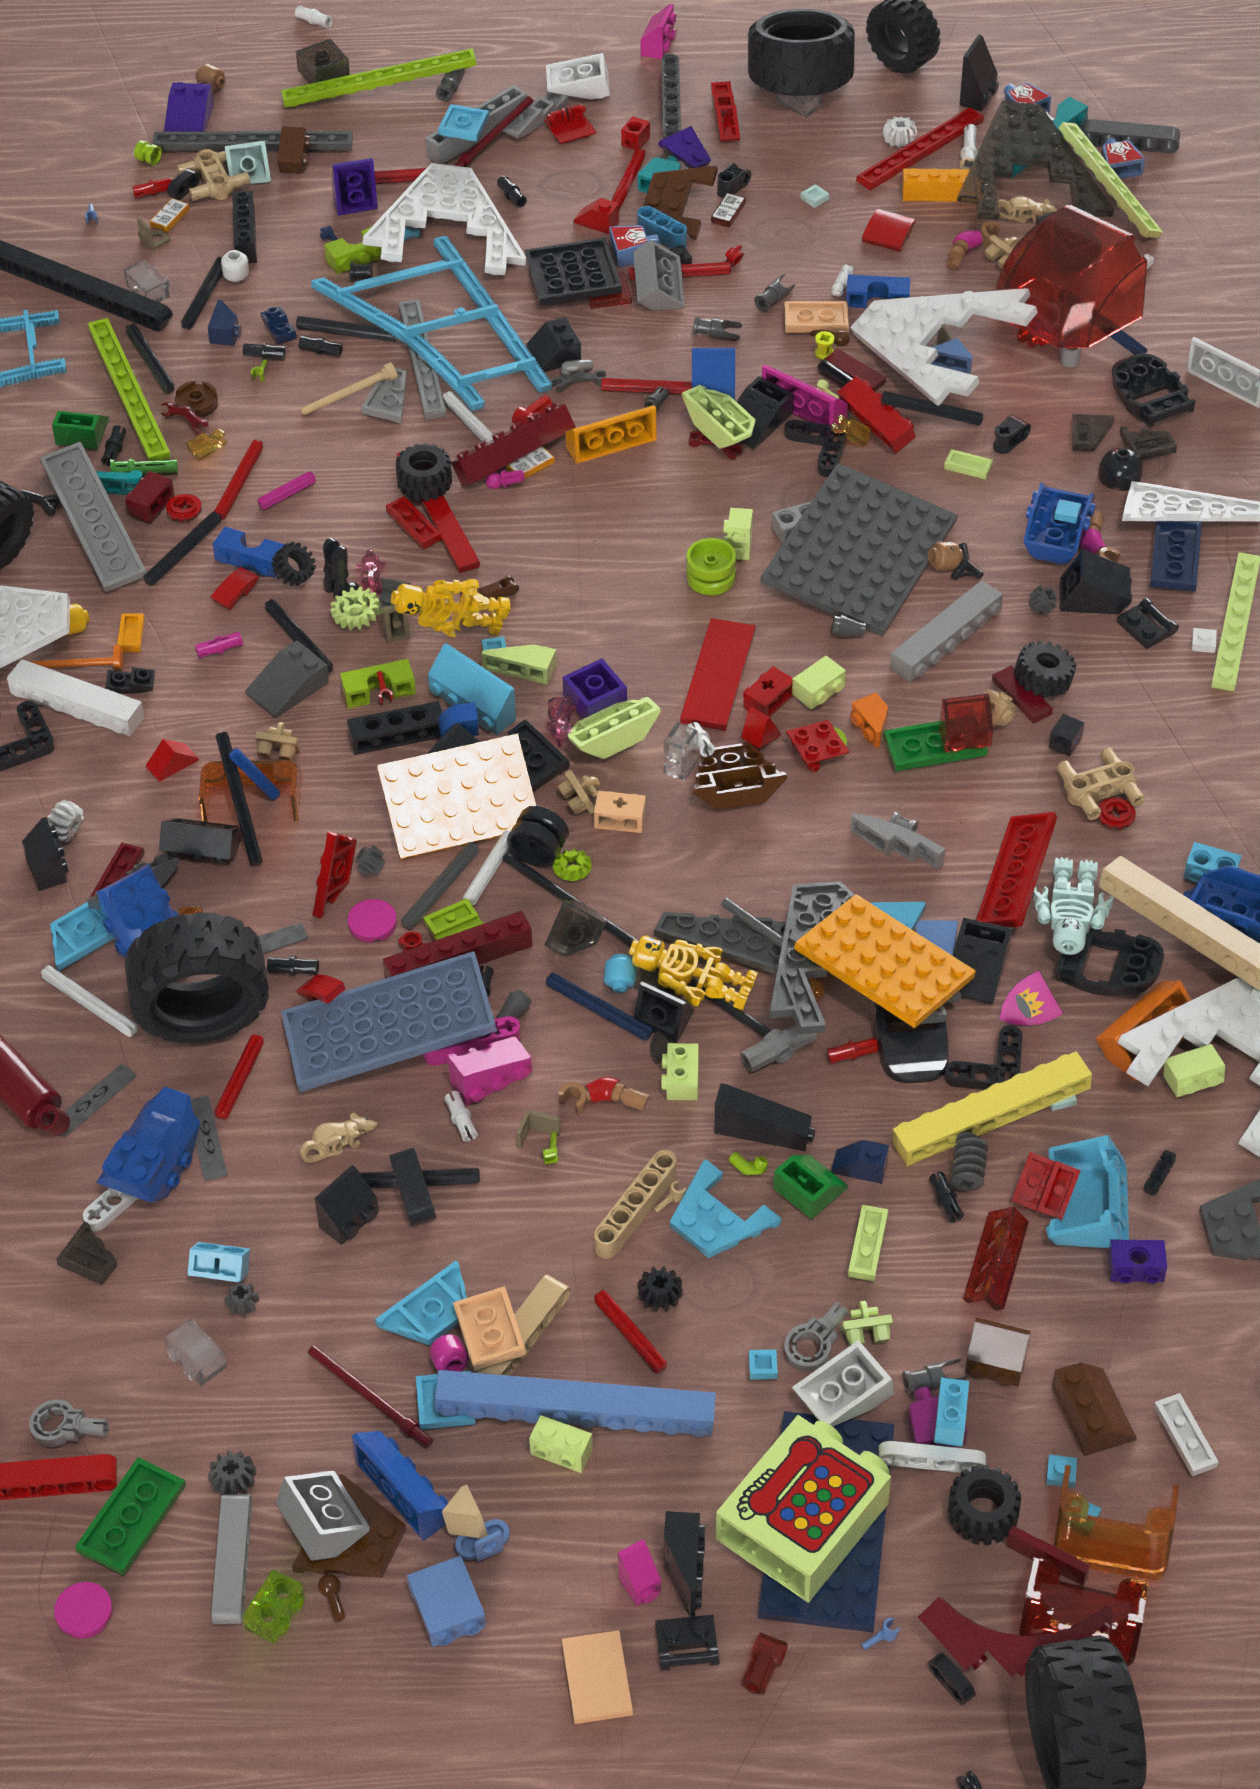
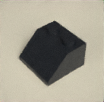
M566 317L545 322L527 343L530 354H532V357H535L543 372L562 368L561 365L565 361L581 360V342Z
M353 1165L314 1198L319 1228L340 1245L344 1244L348 1239L354 1238L359 1229L367 1222L373 1221L379 1212L376 1195Z

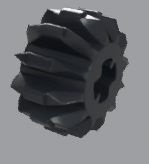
M653 1266L651 1273L644 1271L642 1279L637 1283V1289L639 1290L638 1298L640 1301H644L646 1309L654 1306L655 1312L659 1308H663L668 1312L669 1305L677 1307L678 1299H681L683 1296L681 1277H676L675 1270L666 1272L665 1266L658 1271Z

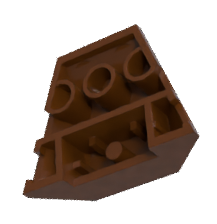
M749 742L715 747V751L711 756L706 751L708 757L702 755L700 757L699 771L696 774L693 794L717 810L765 803L787 780V774L784 771L779 772L773 762L768 763L764 759V755Z

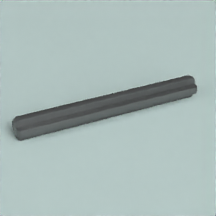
M468 842L403 916L401 919L403 927L411 930L477 855L479 852L477 844Z

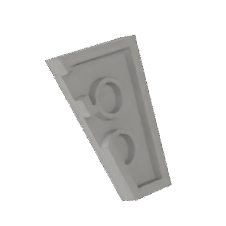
M395 368L398 374L397 379L392 381L382 380L376 383L361 406L362 414L401 423L407 371Z

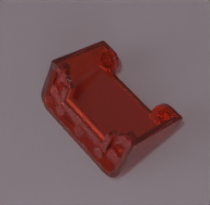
M1034 1556L1019 1635L1048 1634L1068 1629L1090 1618L1105 1605H1108L1115 1612L1111 1617L1115 1623L1103 1634L1097 1630L1091 1637L1100 1635L1108 1638L1120 1651L1126 1665L1130 1666L1134 1662L1137 1652L1149 1582L1134 1578L1124 1579L1118 1586L1117 1594L1059 1581L1061 1575L1059 1565L1053 1560Z

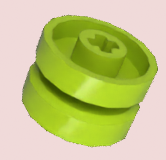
M717 538L700 539L688 548L686 554V579L688 585L694 591L703 595L713 596L729 591L736 579L735 549L728 542Z

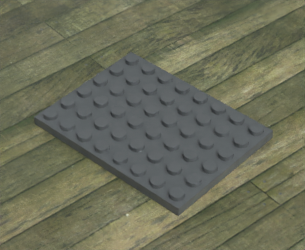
M837 463L761 575L760 582L832 615L840 617L841 614L858 622L866 623V630L883 637L928 567L929 549L934 543L945 540L957 521L958 515Z

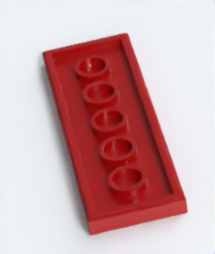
M715 618L710 619L682 710L680 723H691L694 725L693 722H697L701 727L727 730L756 625Z
M1055 812L1011 816L976 918L977 921L1007 928L1021 927L1023 925L1058 818Z

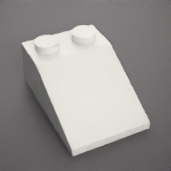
M603 53L546 65L548 92L590 100L610 96L609 75Z
M859 1340L792 1387V1390L818 1421H824L832 1427L873 1410L894 1395L892 1378Z

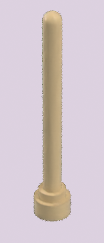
M392 362L385 364L380 369L381 372L302 407L301 413L308 415L382 380L392 381L397 379L398 374Z

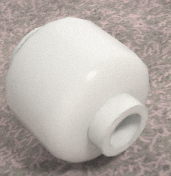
M232 250L222 257L221 265L225 279L232 282H240L249 275L248 258L245 254Z

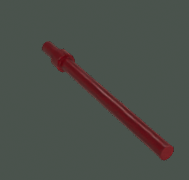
M530 96L525 98L467 153H463L458 158V162L453 166L467 167L482 149L533 103V99Z
M316 1345L310 1347L308 1350L309 1355L400 1426L401 1432L408 1437H414L426 1448L432 1445L434 1439L419 1428V1423L411 1417L406 1418Z

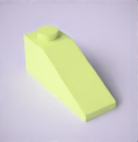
M535 644L483 650L481 653L482 667L488 671L548 685L557 666L556 649Z

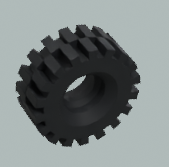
M1038 641L1037 644L1030 642L1028 646H1023L1019 653L1014 669V677L1016 680L1019 679L1018 684L1020 686L1025 685V690L1028 692L1033 690V694L1037 696L1039 693H1042L1043 697H1048L1049 694L1052 697H1057L1058 693L1060 695L1065 694V691H1068L1071 686L1077 666L1076 662H1074L1075 658L1073 655L1068 656L1069 651L1067 649L1061 650L1062 646L1058 644L1055 647L1052 646V642H1047V644H1043V641Z

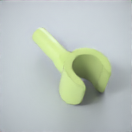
M821 379L818 381V389L839 398L838 395L828 390L829 383L826 380Z

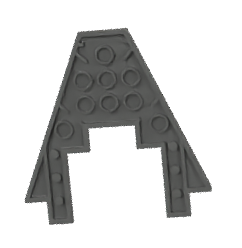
M840 881L795 884L792 888L769 1018L793 1016L799 1034L822 1033L825 1031V1021L807 979L827 977L828 971L794 949L795 942L854 896ZM960 991L945 1003L960 1002ZM941 1005L921 1024L945 1022L947 1013L944 1006Z

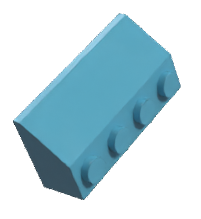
M445 643L428 673L429 690L433 695L445 700L450 706L475 702L478 723L485 730L491 731L497 736L516 720L514 688Z

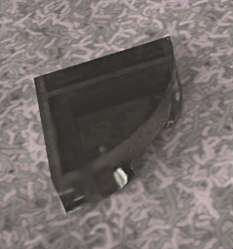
M659 1031L653 1035L650 1043V1056L656 1065L662 1061V1053H667L668 1043H672Z

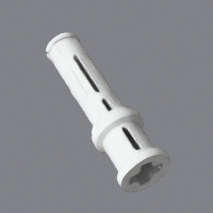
M972 124L964 128V147L960 151L961 169H976L978 166V150L976 148L977 128Z

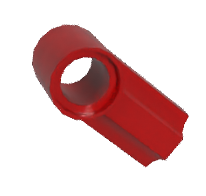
M544 395L527 408H517L513 413L512 423L514 424L519 421L524 423L528 421L527 417L536 412H539V414L545 412L544 408L553 403L551 398Z

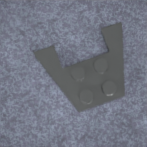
M1260 1179L1200 1205L1199 1212L1212 1256L1246 1261L1247 1258L1260 1259V1226L1252 1204L1260 1202Z

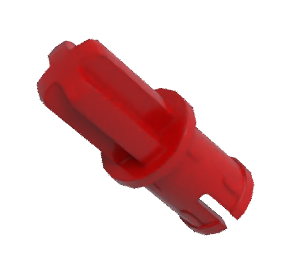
M172 179L149 180V182L133 185L132 189L135 199L151 194L155 196V193L167 191Z
M876 1038L858 1042L850 1040L848 1044L827 1048L828 1060L830 1064L848 1059L856 1060V1057L875 1053L878 1051Z

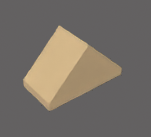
M467 1484L461 1486L442 1511L448 1532L452 1535L482 1539L488 1536L482 1515Z

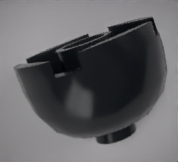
M1115 448L1108 451L1101 459L1098 478L1107 488L1113 489L1114 486L1121 488L1120 491H1127L1130 489L1131 481L1141 482L1143 475L1142 461L1134 451L1127 448Z

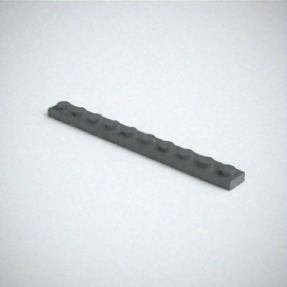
M281 131L154 132L152 145L161 147L162 151H201L204 149L225 151V146L265 141L266 150H279ZM306 131L307 136H310L311 139L310 148L306 150H352L353 131Z

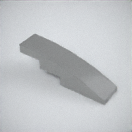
M549 92L544 98L539 96L503 132L518 139L533 132L545 124L544 120L547 119L546 116L550 112L562 109L569 102L568 96Z
M857 813L851 816L850 831L888 856L895 851L912 863L920 858L937 870L944 865L945 848L905 827L879 818Z

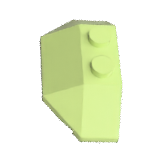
M701 385L682 393V398L693 424L719 449L736 444L752 436L756 419L731 396L706 389V387Z
M648 697L641 698V700L619 702L578 721L568 734V739L580 751L605 759L644 740L659 716L661 709Z

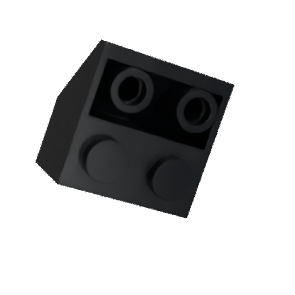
M47 817L41 818L22 840L25 856L38 891L67 883L65 873L69 872L65 858L61 859V857L65 856L62 844L55 841L58 839L56 828L54 825H49Z

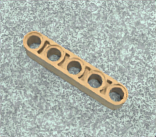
M668 1150L658 1151L594 1232L595 1252L600 1258H613L620 1251L676 1178V1156L673 1152Z
M545 1275L514 1314L526 1353L531 1350L564 1306L571 1293V1287L549 1275ZM526 1355L474 1371V1373L511 1376Z

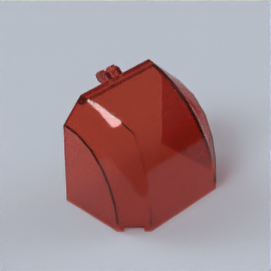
M1070 204L1050 214L1030 229L1015 245L1006 259L996 286V291L1029 289L1030 297L1026 300L1025 304L1033 305L1037 308L1038 313L1027 326L1011 323L1020 328L1017 333V340L1023 344L1027 342L1026 344L1030 348L1036 346L1038 338L1058 348H1089L1142 318L1147 259L1139 254L1133 243L1135 241L1133 234Z

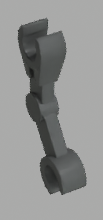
M597 370L594 373L576 371L570 376L555 377L552 379V387L556 386V392L560 393L575 382L593 381L596 385L601 386L602 378H606V371Z

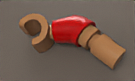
M603 1076L586 1084L585 1088L580 1083L567 1082L559 1089L558 1098L559 1103H565L569 1098L579 1099L575 1104L576 1112L580 1115L585 1111L587 1101L597 1103L602 1101L620 1102L622 1100L624 1105L643 1111L648 1102L649 1094L632 1087L626 1089V1085L620 1083L619 1079Z

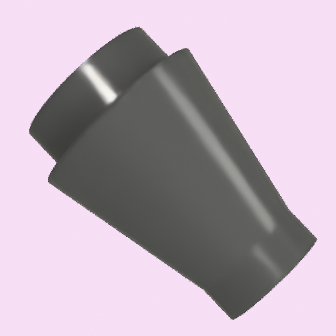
M840 614V617L834 616L831 634H835L836 637H864L866 623L858 622Z
M516 989L515 992H510L496 1019L509 1016L518 1018L530 1009L531 999L519 989Z

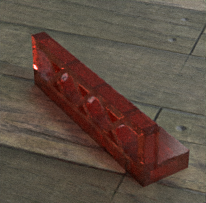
M1014 1206L988 1212L963 1296L967 1303L985 1300L995 1311L1005 1308L1029 1221ZM1002 1219V1221L994 1228L996 1220ZM996 1239L995 1244L988 1249L989 1244ZM990 1260L989 1265L981 1272L982 1267ZM983 1282L981 1291L975 1292L976 1288Z

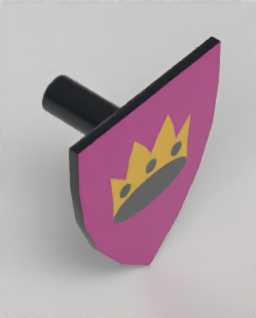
M1038 970L1026 976L1011 989L1002 1005L999 1020L1015 1025H1038L1053 1020L1062 1015L1063 1012Z

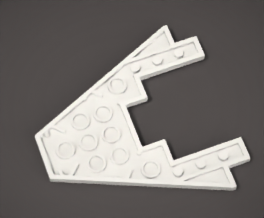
M431 163L363 236V245L382 247L381 260L401 262L405 226L425 228L427 217L467 222L466 234L487 236L484 273L505 275L506 263L525 266L526 256L472 168Z
M1026 288L974 293L966 291L961 294L874 300L851 326L853 335L933 403L939 406L950 392L968 397L980 383L978 376L931 364L938 356L937 349L925 345L941 328L942 324L945 323L962 328L973 314L1027 326L1038 312L1036 306L1025 304L1026 300L1030 297L1029 289Z
M0 585V668L69 633L70 598L67 593Z
M1238 977L1122 1034L1117 1043L1137 1055L1126 1073L1149 1086L1182 1037L1200 1048L1209 1045L1215 1035L1259 1061L1249 1079L1260 1085V991ZM1260 1110L1238 1143L1259 1157Z

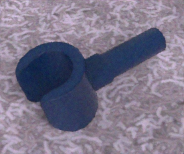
M331 226L320 228L322 240L330 238L334 241L338 239L334 235Z

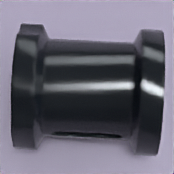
M372 262L368 264L350 263L351 281L373 278Z

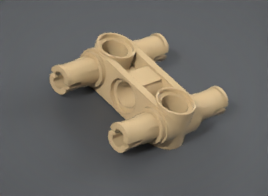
M210 149L201 150L192 161L177 165L179 175L184 170L191 169L198 172L205 183L204 185L189 189L192 201L209 196L216 200L227 199L235 188L251 184L248 172L233 176L227 175L222 166L227 164L226 152L217 153Z
M1106 748L1100 753V758L1105 763V766L1078 774L1067 760L1060 762L1057 766V771L1063 778L1064 788L1068 793V802L1074 806H1080L1089 820L1097 819L1101 815V809L1096 802L1124 793L1134 807L1140 806L1144 802L1145 796L1137 787L1133 765L1127 761L1119 760L1112 748Z

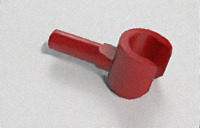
M382 671L376 672L380 685L378 700L383 705L382 695H388L390 702H392L393 693L387 689Z

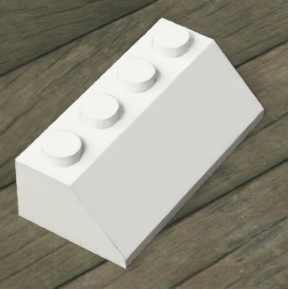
M1193 337L1186 372L1260 408V370Z

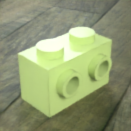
M730 508L729 520H724L723 533H727V536H724V541L728 542L735 549L737 560H750L753 509Z
M824 656L793 678L792 695L812 710L844 688L846 670L828 656Z
M668 1043L667 1053H662V1069H667V1074H662V1090H667V1100L698 1101V1044Z
M1212 1044L1169 1057L1164 1063L1163 1076L1176 1097H1180L1224 1083L1225 1064Z
M540 1415L529 1438L531 1455L580 1473L583 1472L593 1451L592 1433Z

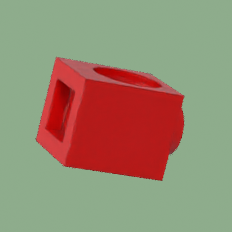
M632 116L621 129V145L633 150L641 149L650 139L649 121Z

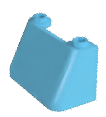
M1109 1135L1049 1148L1050 1160L1064 1163L1081 1170L1063 1219H1051L1050 1224L1046 1227L1048 1239L1059 1246L1109 1248L1110 1240H1129L1127 1167L1123 1156Z

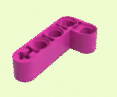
M511 1016L494 1019L497 1028L496 1032L423 1054L424 1060L429 1065H442L448 1063V1055L453 1053L458 1057L468 1054V1049L476 1048L477 1051L487 1049L489 1043L511 1037H516L521 1043L520 1023Z

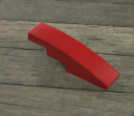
M731 81L711 82L713 107L720 142L739 141V124Z

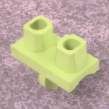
M859 1301V1309L851 1310L850 1316L851 1319L859 1317L861 1319L843 1321L842 1326H840L841 1335H846L849 1346L858 1340L864 1345L863 1332L871 1330L874 1343L888 1342L890 1340V1326L893 1323L891 1314L869 1317L878 1315V1308H868L866 1301Z

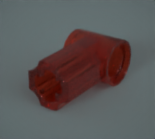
M760 1632L754 1643L751 1653L752 1658L743 1676L741 1686L753 1694L765 1695L776 1667L779 1668L784 1660L788 1643Z

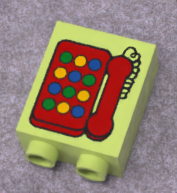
M797 1415L717 1510L716 1540L809 1603L888 1505L891 1484L889 1468L877 1455L868 1451H863L858 1455L843 1445L841 1435L830 1424L824 1421H816L813 1425Z

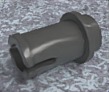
M658 387L651 396L646 397L645 408L655 405L656 411H658L661 403L668 397V391L664 388L659 393L663 387Z

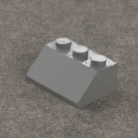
M653 240L648 241L633 251L638 303L652 311L683 309L685 303L680 256Z
M334 1471L284 1477L276 1504L311 1561L337 1557L369 1532L370 1526Z

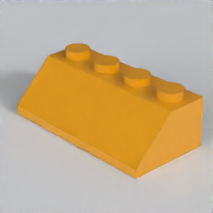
M903 169L902 201L984 202L985 170Z
M653 405L566 431V448L574 462L578 464L656 441V407Z

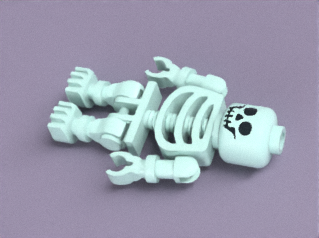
M1063 857L1060 860L1058 858L1055 859L1053 875L1056 882H1054L1051 910H1049L1050 903L1047 899L1048 888L1045 886L1041 895L1040 892H1037V887L1035 886L1033 892L1035 909L1038 911V921L1042 924L1051 923V928L1054 930L1053 946L1062 954L1074 955L1082 951L1086 942V933L1089 932L1090 926L1096 930L1102 929L1105 918L1108 917L1109 910L1113 906L1114 897L1111 895L1110 899L1104 902V893L1102 892L1098 897V905L1095 907V910L1093 909V885L1098 873V862L1093 863V860H1090V862L1088 860H1085V862L1080 861L1078 867L1080 883H1078V888L1070 887L1071 882H1069L1073 874V860L1070 859L1068 861V858L1063 859Z

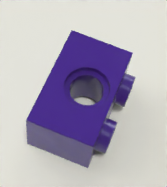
M1110 1240L1108 1250L1110 1282H1147L1150 1284L1164 1282L1167 1271L1165 1240Z

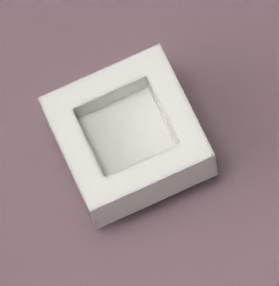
M1193 628L1192 651L1215 653L1217 630Z

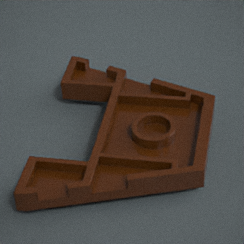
M717 166L653 173L643 206L653 207L684 224L687 227V234L690 238L697 240L702 224L701 220L682 216L692 184L713 186L718 172Z
M340 1474L339 1480L370 1526V1530L337 1557L311 1561L302 1547L292 1565L293 1572L317 1571L318 1574L325 1575L330 1572L346 1573V1576L382 1578L406 1531V1524L346 1476Z

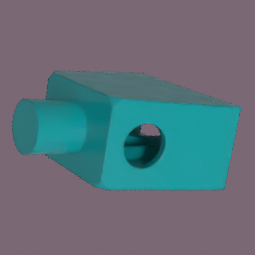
M668 156L667 159L653 158L638 173V191L648 192L653 173L681 170L678 160L674 156Z

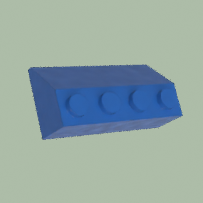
M381 1431L360 1432L352 1435L357 1466L423 1541L446 1525L442 1511L447 1506L448 1501L443 1495L438 1496L433 1491L434 1488L430 1480L426 1476L421 1477L417 1473L415 1464L408 1456L405 1458L402 1456L393 1438L387 1439Z

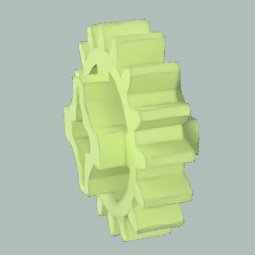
M362 586L358 590L350 587V592L343 590V595L335 596L336 602H331L332 609L330 610L335 624H340L342 629L348 626L349 630H352L354 626H357L360 630L362 628L361 625L370 626L369 621H376V615L380 614L379 608L381 605L376 593H371L370 588L363 591Z

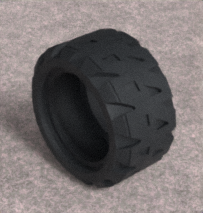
M815 9L783 10L765 15L754 22L749 28L748 74L753 83L767 91L788 96L819 95L840 88L848 83L854 75L855 31L847 20L837 14Z
M201 912L170 917L144 930L141 937L135 938L127 951L125 972L130 1010L135 1022L140 1024L144 1031L154 1037H161L165 1041L193 1044L223 1039L238 1033L244 1027H248L259 1017V1011L264 1010L269 998V985L262 945L257 934L249 926L244 927L243 922L238 919L217 915V913ZM194 975H219L217 977L200 982H175L182 978Z
M1099 1635L1039 1645L1033 1649L1025 1670L1026 1703L1034 1749L1046 1788L1142 1789L1145 1784L1147 1769L1142 1719L1129 1670L1117 1647L1108 1638Z

